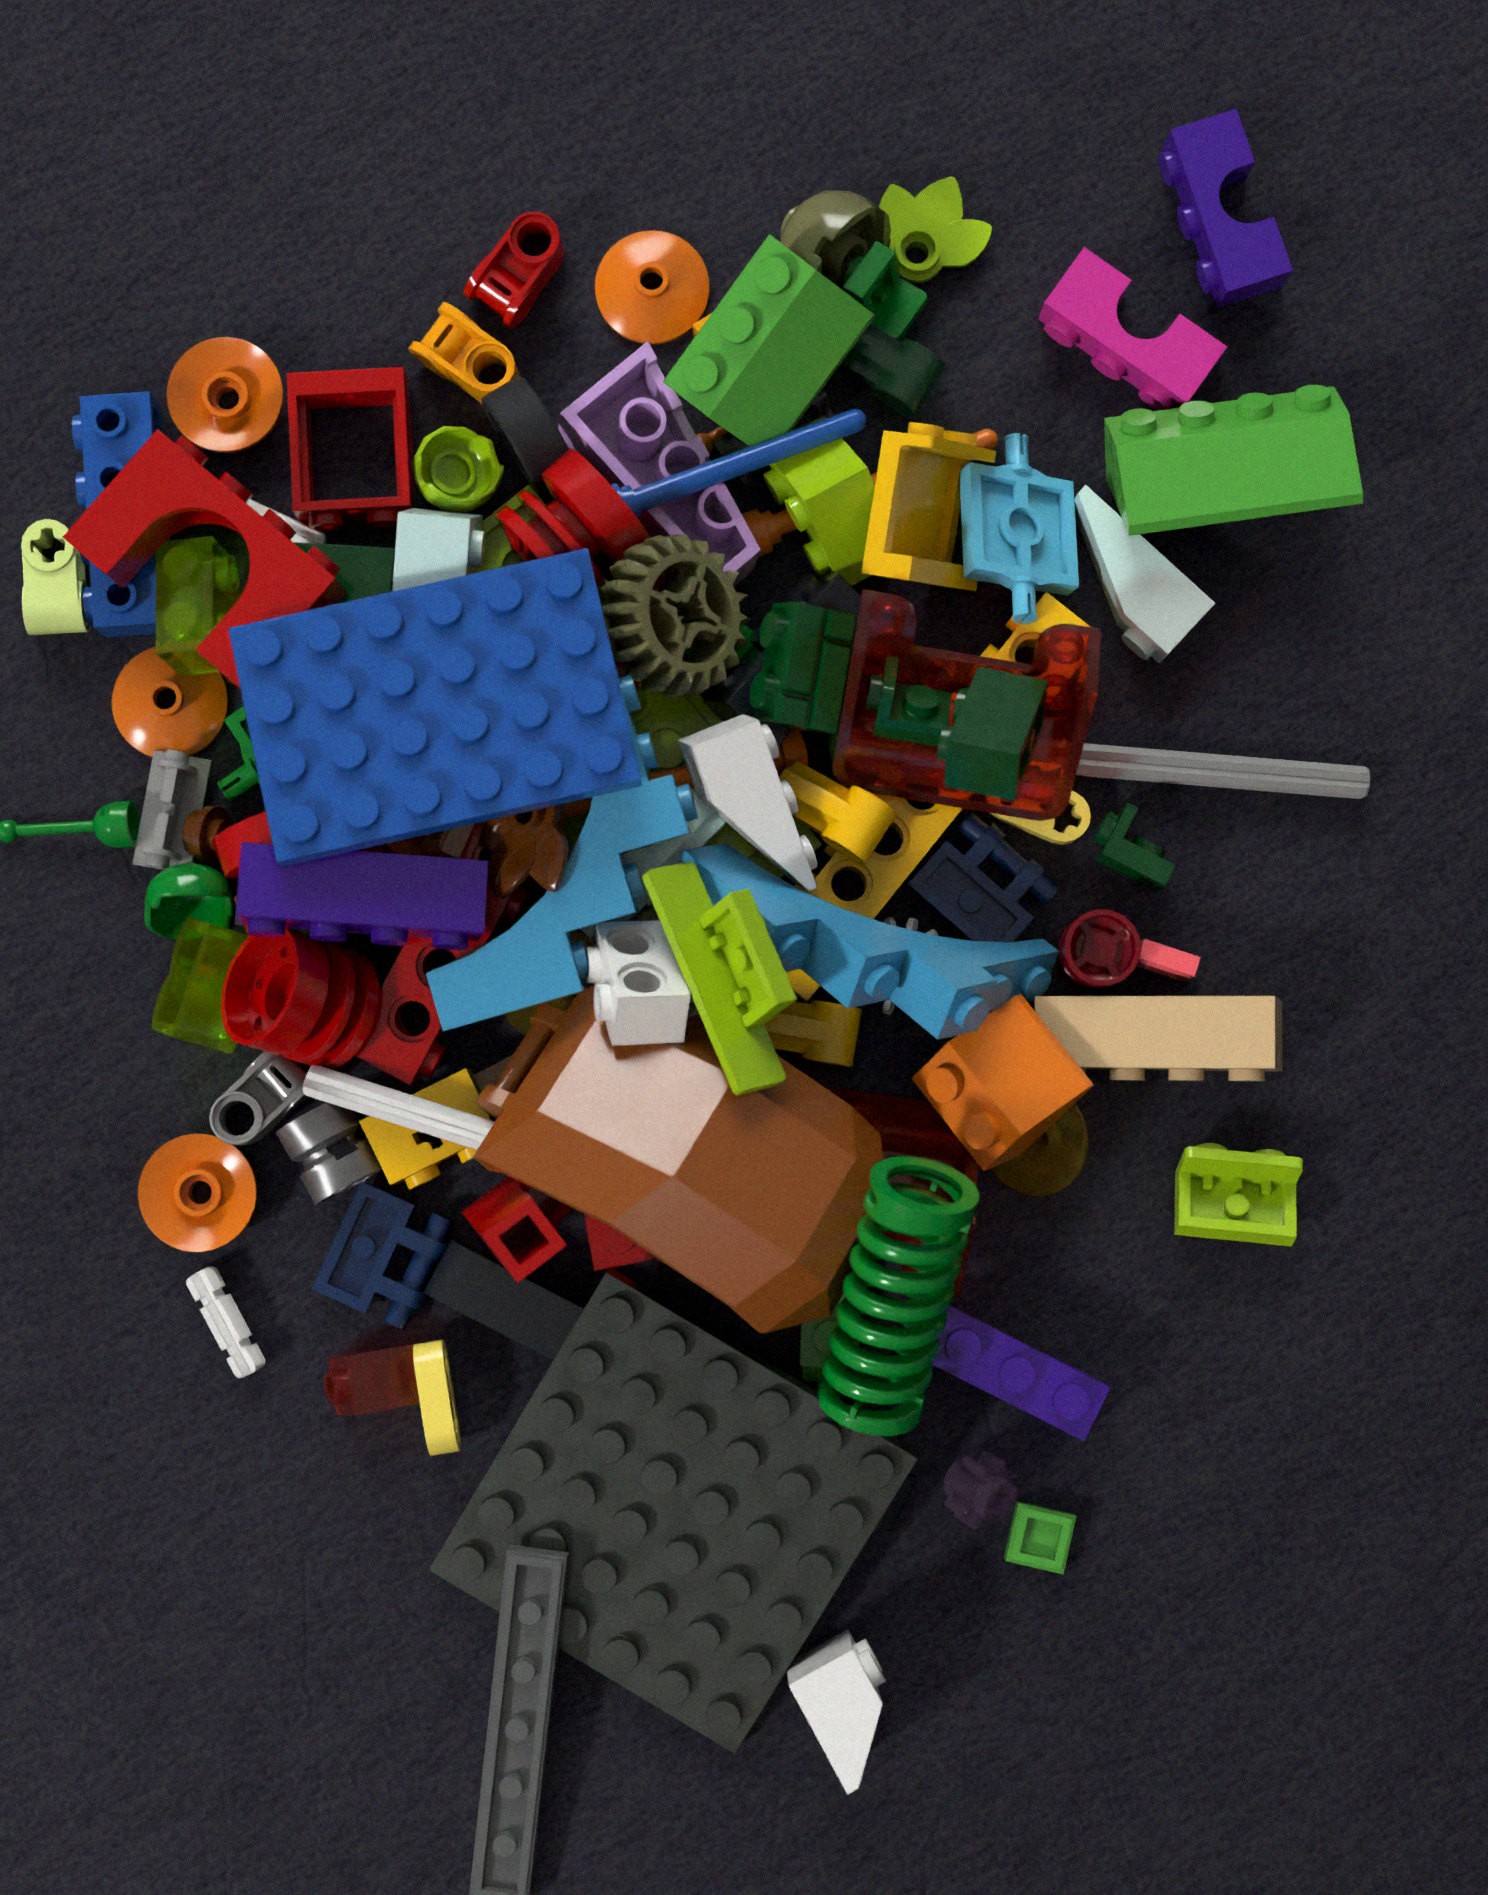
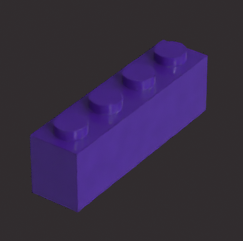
M242 842L239 857L235 925H248V934L260 937L285 936V928L310 930L309 938L320 941H345L348 932L371 934V943L379 945L402 946L407 945L408 937L432 938V947L447 950L468 949L469 941H478L484 934L488 861L351 851L280 867L276 862L273 844Z

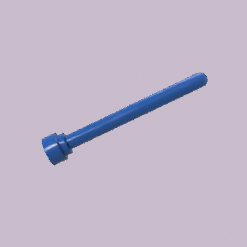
M851 409L633 490L630 485L619 488L617 483L611 486L636 517L641 519V512L860 432L866 426L867 419L861 410Z

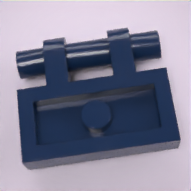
M971 812L957 828L974 844L969 851L963 855L946 840L906 886L967 940L1013 942L1034 919L1017 901L1028 891L1045 906L1059 888L1042 874L1046 869L1034 858L1030 861L1026 860L1003 839L1006 833L993 823L989 827L976 814ZM987 856L1013 878L1004 890L978 868Z
M361 1181L312 1290L365 1314L368 1313L376 1294H381L392 1299L384 1321L405 1330L414 1309L420 1310L427 1294L423 1291L436 1260L440 1261L448 1245L445 1243V1240L454 1221L432 1212L423 1233L408 1227V1224L417 1204L366 1181ZM399 1244L415 1251L401 1281L385 1275Z

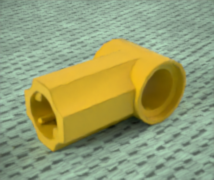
M798 761L790 768H785L779 777L780 781L786 780L795 795L798 813L792 815L793 819L821 834L820 837L828 845L860 864L867 863L897 815L892 807L870 792L857 786H851L850 789H847Z
M811 1000L810 1004L794 1001L766 1022L764 1026L774 1049L801 1054L800 1058L852 1067L863 1010L856 1007L846 1008L842 1004Z

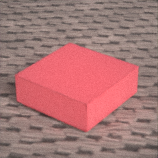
M1143 939L1141 940V956L1136 967L1183 982L1195 977L1201 957Z

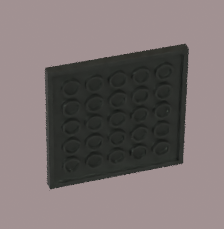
M609 1267L429 1570L500 1613L506 1551L509 1545L569 1552L559 1649L735 1754L918 1460L919 1452L893 1436L869 1435L840 1425L828 1417L820 1408V1400L816 1390Z

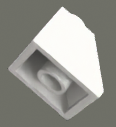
M848 1629L793 1659L787 1669L788 1686L847 1795L859 1788L882 1707L878 1686L886 1682L881 1672L883 1670L866 1638L855 1643Z

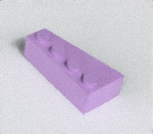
M648 341L560 412L558 430L568 448L574 449L582 455L610 485L617 483L619 488L630 485L632 490L710 461V455L700 436L697 437L682 410V403L676 392L663 383L665 377L657 364L658 358ZM719 483L641 512L642 518L639 521L646 529L650 538L659 535L663 537L675 534L688 535L690 541L696 539L707 541L709 553L725 554L723 571L739 572L733 583L734 587L754 570L761 549L725 484Z

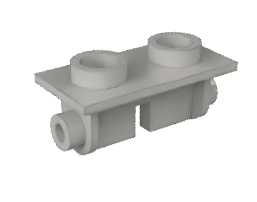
M167 749L166 752L154 750L133 865L163 870L166 867L178 864L193 863L194 856L189 855L183 845V828L189 814L194 810H202L204 807L212 760L191 757L189 753Z

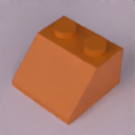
M1021 993L1014 995L1000 1007L990 1012L977 1031L960 1034L950 1040L911 1078L983 1171L1019 1157L1094 1086Z

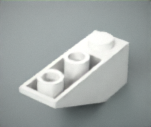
M742 714L679 739L678 743L697 796L789 880L808 891L817 888L811 872L812 869L817 868V859L808 838L805 835L799 836L792 815L798 813V804L789 783L786 780L780 781L773 759L779 757V750L767 724L761 725L758 719Z

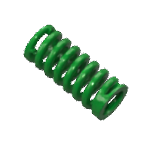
M906 1156L884 1159L877 1162L871 1168L869 1177L871 1189L865 1193L863 1207L867 1214L857 1224L856 1235L860 1242L851 1249L849 1263L853 1270L844 1277L842 1290L846 1297L837 1306L836 1319L839 1325L831 1331L829 1346L832 1352L824 1359L823 1373L817 1387V1396L820 1400L819 1406L828 1417L844 1427L874 1436L905 1434L914 1429L921 1421L925 1406V1390L930 1385L932 1379V1363L939 1353V1336L946 1327V1309L951 1304L954 1296L955 1285L953 1282L960 1274L961 1253L967 1246L970 1227L979 1202V1192L975 1184L964 1174L937 1161ZM909 1175L928 1180L932 1183L929 1191L910 1184L888 1183V1180L896 1176ZM941 1187L955 1200V1203L951 1204L945 1198L933 1192H936ZM881 1232L902 1233L914 1237L925 1244L905 1243L891 1239ZM886 1259L899 1264H905L919 1272L910 1273L884 1267L874 1260ZM866 1287H878L891 1292L902 1293L912 1300L903 1301L887 1295L876 1294L869 1291ZM869 1314L884 1320L897 1321L907 1328H895L880 1322L864 1320L859 1315ZM860 1341L878 1348L892 1349L900 1355L890 1356L874 1349L857 1347L852 1342ZM835 1390L857 1401L853 1406H850L837 1397ZM863 1402L880 1405L903 1403L901 1406L887 1411L861 1409Z

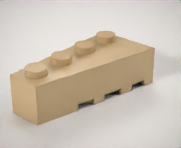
M1035 996V1012L1085 1074L1086 1069H1109V1080L1143 1081L1145 1080V1070H1168L1169 1081H1204V1070L1228 1071V1081H1265V1071H1282V1001L1276 996Z

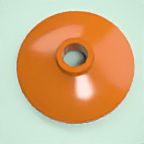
M641 231L624 237L605 254L596 274L595 295L603 318L615 332L636 343L644 344L648 341L650 345H658L681 338L693 329L694 323L701 319L709 298V277L702 258L688 242L668 232ZM648 273H656L662 278L663 282L659 288L648 290L642 286V278Z
M233 337L208 339L190 348L175 364L167 385L168 409L177 428L189 441L213 452H238L259 443L274 428L283 407V384L273 361L256 345ZM236 392L239 395V401L235 407L223 409L219 406L220 397L224 393Z
M160 645L136 655L120 672L112 694L113 716L120 733L131 746L150 757H153L154 750L166 752L167 749L189 753L190 756L203 751L220 734L225 724L224 719L227 718L229 707L228 690L220 671L212 666L196 650L181 645ZM165 689L174 690L176 694L174 705L168 709H160L157 705L158 694Z
M208 1134L183 1135L162 1145L147 1161L138 1186L139 1207L149 1229L167 1245L188 1252L214 1250L233 1241L250 1222L257 1202L255 1174L247 1158L233 1144L225 1143L218 1137ZM199 1181L209 1184L212 1191L211 1198L204 1204L196 1202L192 1196V1188Z

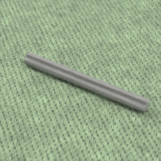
M1040 739L1027 769L1028 772L1352 799L1364 798L1367 796L1370 787V771L1365 766Z

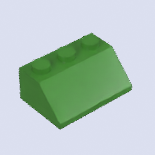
M769 234L666 376L663 383L745 444L753 446L793 430L876 315Z

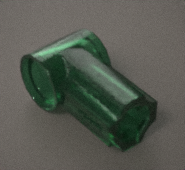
M871 323L839 366L871 386L873 394L885 405L908 417L916 416L946 368L944 362L926 347L909 339H903L900 342Z

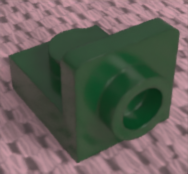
M887 655L883 676L871 674L865 710L876 711L873 736L938 747L943 726L945 724L949 725L952 692L936 690L924 685L913 686L896 683L899 657Z
M1127 803L1120 809L1118 815L1108 811L1093 839V842L1101 845L1094 861L1155 892L1165 887L1176 866L1163 859L1166 851L1155 843L1141 837H1134L1132 842L1124 839L1138 807Z

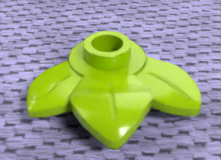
M947 177L930 184L915 198L902 187L891 184L885 191L879 204V208L889 215L891 227L889 248L896 252L900 277L910 283L929 281L940 272L942 267L957 268L967 266L982 253L990 239L992 231L990 224L980 220L962 219V197L954 177ZM917 247L926 253L927 259L922 263L915 264L907 259L906 252L911 248Z

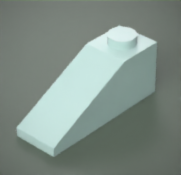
M1085 485L1074 499L1075 517L1116 624L1125 632L1121 638L1136 655L1144 660L1152 656L1160 664L1212 608L1215 602L1140 534L1129 536L1121 516Z

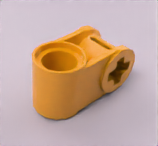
M443 302L438 308L440 316L420 342L413 341L408 348L411 354L424 366L441 378L451 381L481 404L482 397L515 377L520 376L509 349L484 332L467 315L447 302ZM501 365L507 369L504 378L498 383L490 385L478 381L481 371L487 366Z

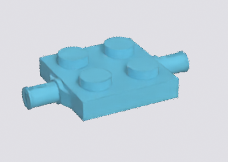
M1013 433L1004 438L1006 465L995 467L969 462L959 473L964 578L1000 584L1009 588L1012 591L1013 622L1019 623L1021 621V624H1030L1038 619L1036 614V591L1068 596L1079 587L1073 481L1048 477L1030 467L1028 455L1029 438L1025 434L1020 437V433Z

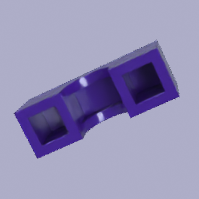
M1237 108L1171 129L1162 148L1163 152L1159 153L1160 170L1168 187L1175 185L1181 202V206L1177 208L1179 225L1185 239H1193L1200 257L1196 261V272L1204 293L1212 292L1218 309L1282 288L1293 272L1275 217L1255 223H1242L1231 218L1224 211L1220 202L1219 192L1226 187L1246 181L1255 164Z
M951 1305L948 1306L946 1309V1327L939 1336V1353L932 1365L1085 1441L1111 1388L1110 1386Z

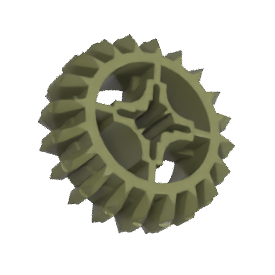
M681 534L667 537L662 535L645 539L644 543L628 548L627 551L623 552V560L615 562L613 566L608 568L613 581L606 582L600 588V591L609 599V605L602 606L603 616L609 621V629H607L608 638L610 641L613 640L616 646L612 654L613 659L617 663L626 662L624 676L631 674L633 681L641 680L642 691L660 692L662 696L670 698L683 696L684 694L687 696L700 694L704 690L709 689V686L718 685L721 681L726 680V670H730L732 667L740 664L735 650L741 649L749 642L739 630L751 618L740 613L739 603L748 595L735 591L733 583L739 572L723 571L725 554L709 553L707 541H699L697 539L690 541L688 535L682 536ZM663 571L668 572L665 583L659 584L658 591L652 590L658 576ZM693 640L696 641L689 657L682 661L684 650L691 647Z

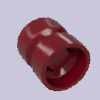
M1096 909L1079 916L1061 931L1056 943V949L1059 950L1056 962L1061 974L1071 984L1085 990H1100L1125 980L1135 970L1141 956V940L1136 927L1124 915L1112 910Z

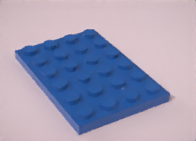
M588 548L228 628L276 862L280 867L642 786Z

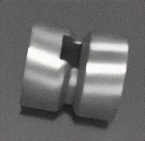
M328 1102L296 1118L276 1132L291 1161L303 1162L305 1168L300 1177L315 1205L343 1193L382 1170L368 1139H358L355 1135L360 1123L354 1112ZM332 1148L334 1155L329 1153L327 1150Z

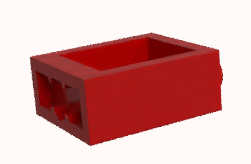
M404 367L287 373L293 513L300 522L304 524L309 523V529L319 531L340 530L344 528V521L367 520V526L372 528L397 527L398 512L416 508L415 481L412 469L413 438L410 381ZM393 405L397 496L315 501L311 410Z

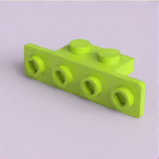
M693 862L650 869L643 875V882L732 1092L735 1095H742L777 1086L786 1079V1075L764 1024L796 1001L797 998L750 889L730 892L713 906L699 871Z

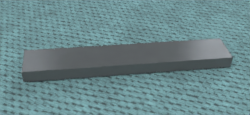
M509 1545L506 1551L469 1895H531L569 1552Z

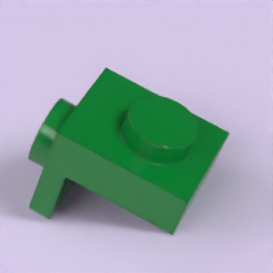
M878 241L873 244L865 257L859 255L853 260L844 276V291L876 315L868 328L893 343L901 341L928 303L927 294L900 277L896 252Z

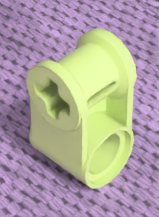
M44 519L36 521L27 528L22 536L21 549L24 580L22 611L28 635L90 631L91 622L86 621L82 600L83 588L87 587L86 565L82 562L80 552L63 538L69 529L57 520ZM53 538H56L65 545V550L55 552L54 562H52L42 554V550L51 548Z

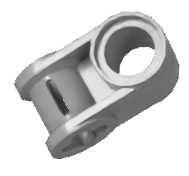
M264 1051L246 1069L244 1075L223 1093L211 1107L209 1120L211 1129L216 1137L225 1143L238 1146L253 1145L260 1141L283 1118L293 1113L309 1098V1096L303 1093V1084L307 1073L296 1061L285 1058L282 1054L275 1055ZM276 1068L291 1083V1088L275 1073ZM247 1103L254 1112L253 1126L245 1134L235 1136L226 1127V1114L235 1104Z

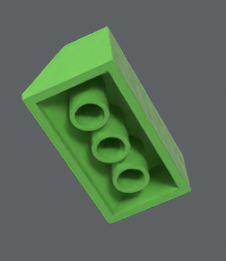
M1306 385L1298 388L1295 392L1275 395L1248 393L1240 396L1237 400L1217 403L1190 401L1182 404L1179 408L1158 411L1139 408L1128 410L1121 416L1104 418L1106 481L1129 536L1363 504V490L1350 415L1334 386Z

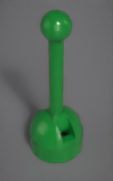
M132 800L114 801L103 805L97 811L94 820L18 825L13 820H3L0 822V840L11 843L19 836L94 832L99 841L106 846L115 848L136 847L140 827L138 809Z

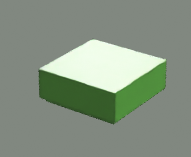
M1017 1500L1004 1554L1005 1561L1064 1574L1076 1515Z

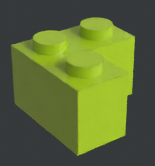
M821 416L820 418H818V419H816V420H814V421L808 423L807 425H810V424H813V423H815V422L821 421V420L825 419V417H824V416ZM844 439L835 440L770 464L771 470L763 474L766 485L778 505L785 503L786 509L800 532L806 530L811 542L803 545V549L816 574L839 573L851 586L871 576L861 572L875 485L868 467Z

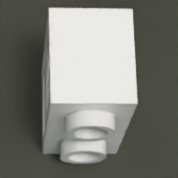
M660 920L597 923L595 925L593 947H585L589 960V974L584 978L586 983L595 984V1017L597 1021H605L612 1046L684 1042L690 991Z

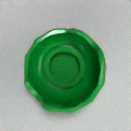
M187 862L166 867L148 885L144 910L146 927L161 937L180 941L207 940L224 935L229 930L230 919L235 909V893L232 882L227 880V877L221 872L205 865Z

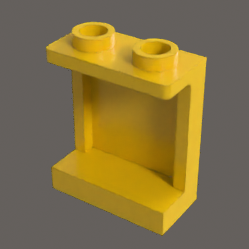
M909 422L907 433L883 430L861 573L976 591L978 580L964 578L963 565L952 563L961 508L959 473L972 460L994 463L996 451L976 446L977 435L946 431L944 427Z

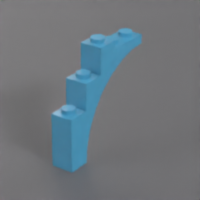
M616 665L615 668L642 786L592 797L588 817L571 857L567 861L565 873L557 892L547 890L545 895L512 928L473 954L426 973L443 1031L587 989L584 978L589 974V960L585 950L586 944L584 940L574 942L571 931L638 912L639 908L636 899L646 897L637 863L626 864L623 854L692 834L688 821L698 819V813L689 784L678 786L676 778L672 774L651 780L648 770L658 767L654 747L648 732L638 735L631 713L642 709L632 675L629 674L621 677L619 668Z
M727 843L683 850L679 863L693 862L696 865L713 906L730 892L750 889L785 971L801 969L846 1008L890 1000L936 1039H942L977 1031L987 1018L989 1011L1000 1007L1014 995L1021 993L1027 1002L1035 1001V996L1043 995L1050 985L1051 970L1059 950L1044 939L990 942L969 941L925 934L865 917L804 892L759 867Z

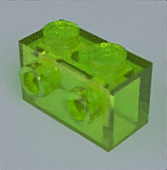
M213 536L165 541L156 551V654L180 676L220 672L195 649L235 605L236 590L239 587L240 577L235 557L230 555Z

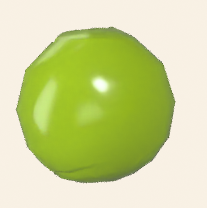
M443 426L425 436L412 462L414 481L423 498L441 511L469 513L487 504L498 489L504 474V465H501L498 460L493 441L484 436L477 435L466 427Z

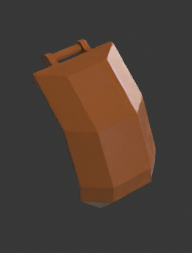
M586 983L587 989L577 994L567 1011H562L545 1003H539L529 1019L532 1026L494 1085L487 1084L477 1098L478 1105L487 1113L496 1117L497 1120L473 1158L488 1171L506 1174L612 1227L727 1304L759 1333H768L830 1317L844 1294L842 1290L844 1277L853 1270L849 1263L851 1249L860 1242L856 1235L858 1221L867 1214L863 1207L865 1193L871 1189L869 1184L870 1171L877 1162L883 1160L881 1134L851 1105L779 1056V1061L786 1075V1079L777 1086L735 1095L731 1090L700 1014L687 1018L684 1042L612 1046L605 1021H597L595 1017L594 983Z

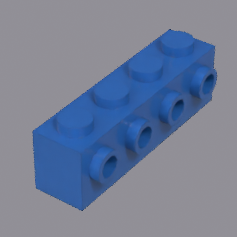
M150 391L79 396L80 415H74L72 418V434L76 449L78 451L83 450L84 472H77L75 479L77 500L81 508L86 507V510L157 429L162 432L161 405ZM169 539L160 546L124 589L119 587L80 553L83 564L90 565L91 587L83 588L84 615L87 622H93V627L106 638L175 633Z

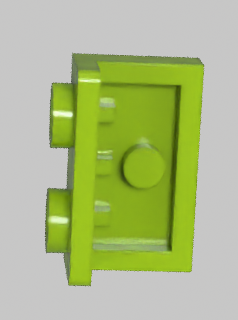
M1203 1143L1195 1147H1186L1175 1171L1174 1235L1292 1247L1297 1237L1296 1183L1303 1171V1159L1286 1156L1283 1152L1274 1149H1261L1253 1153L1232 1151L1215 1143Z

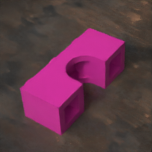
M1084 247L1043 304L1038 319L1045 324V332L1059 344L1069 348L1076 345L1092 356L1091 363L1103 375L1116 381L1122 377L1140 390L1138 395L1141 400L1155 411L1179 408L1182 404L1190 402L1218 363L1227 346L1181 314L1177 316L1170 328L1159 337L1139 339L1128 334L1119 323L1117 306L1124 298L1132 280Z

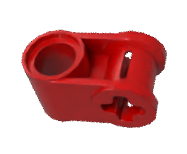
M527 212L516 218L492 252L475 268L465 285L463 295L471 301L479 299L503 317V325L510 330L516 328L528 315L540 292L560 268L564 260V246L556 223L549 216L541 212ZM540 234L551 239L548 250L541 255L529 256L522 252V246L530 236Z

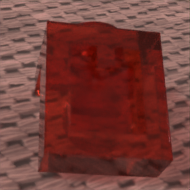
M414 1344L329 1357L330 1370L325 1373L324 1386L327 1399L332 1406L336 1407L337 1415L356 1416L420 1403L413 1359Z

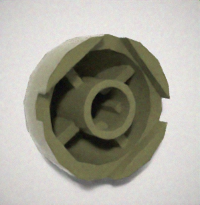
M824 190L803 201L799 206L792 208L788 212L781 225L780 243L844 291V276L853 260L859 255L865 257L876 241L888 247L891 233L890 219L885 211L861 195L851 191Z

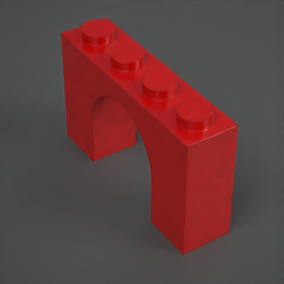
M157 429L66 532L63 538L119 587L124 589L160 546L172 535L185 528L200 524H215L225 526L241 534L247 544L250 557V572L246 587L235 605L195 649L212 666L240 688L228 628L338 604L347 594L346 590L335 578L341 569L315 546L306 554L294 544L291 539L297 532L274 511L268 509L263 516L257 513L247 504L252 494L227 472H224L217 479L207 471L203 465L209 460L208 457L188 439L181 435L174 443Z
M507 1176L464 1209L462 1214L498 1261L519 1283L567 1245L556 1229L572 1207Z

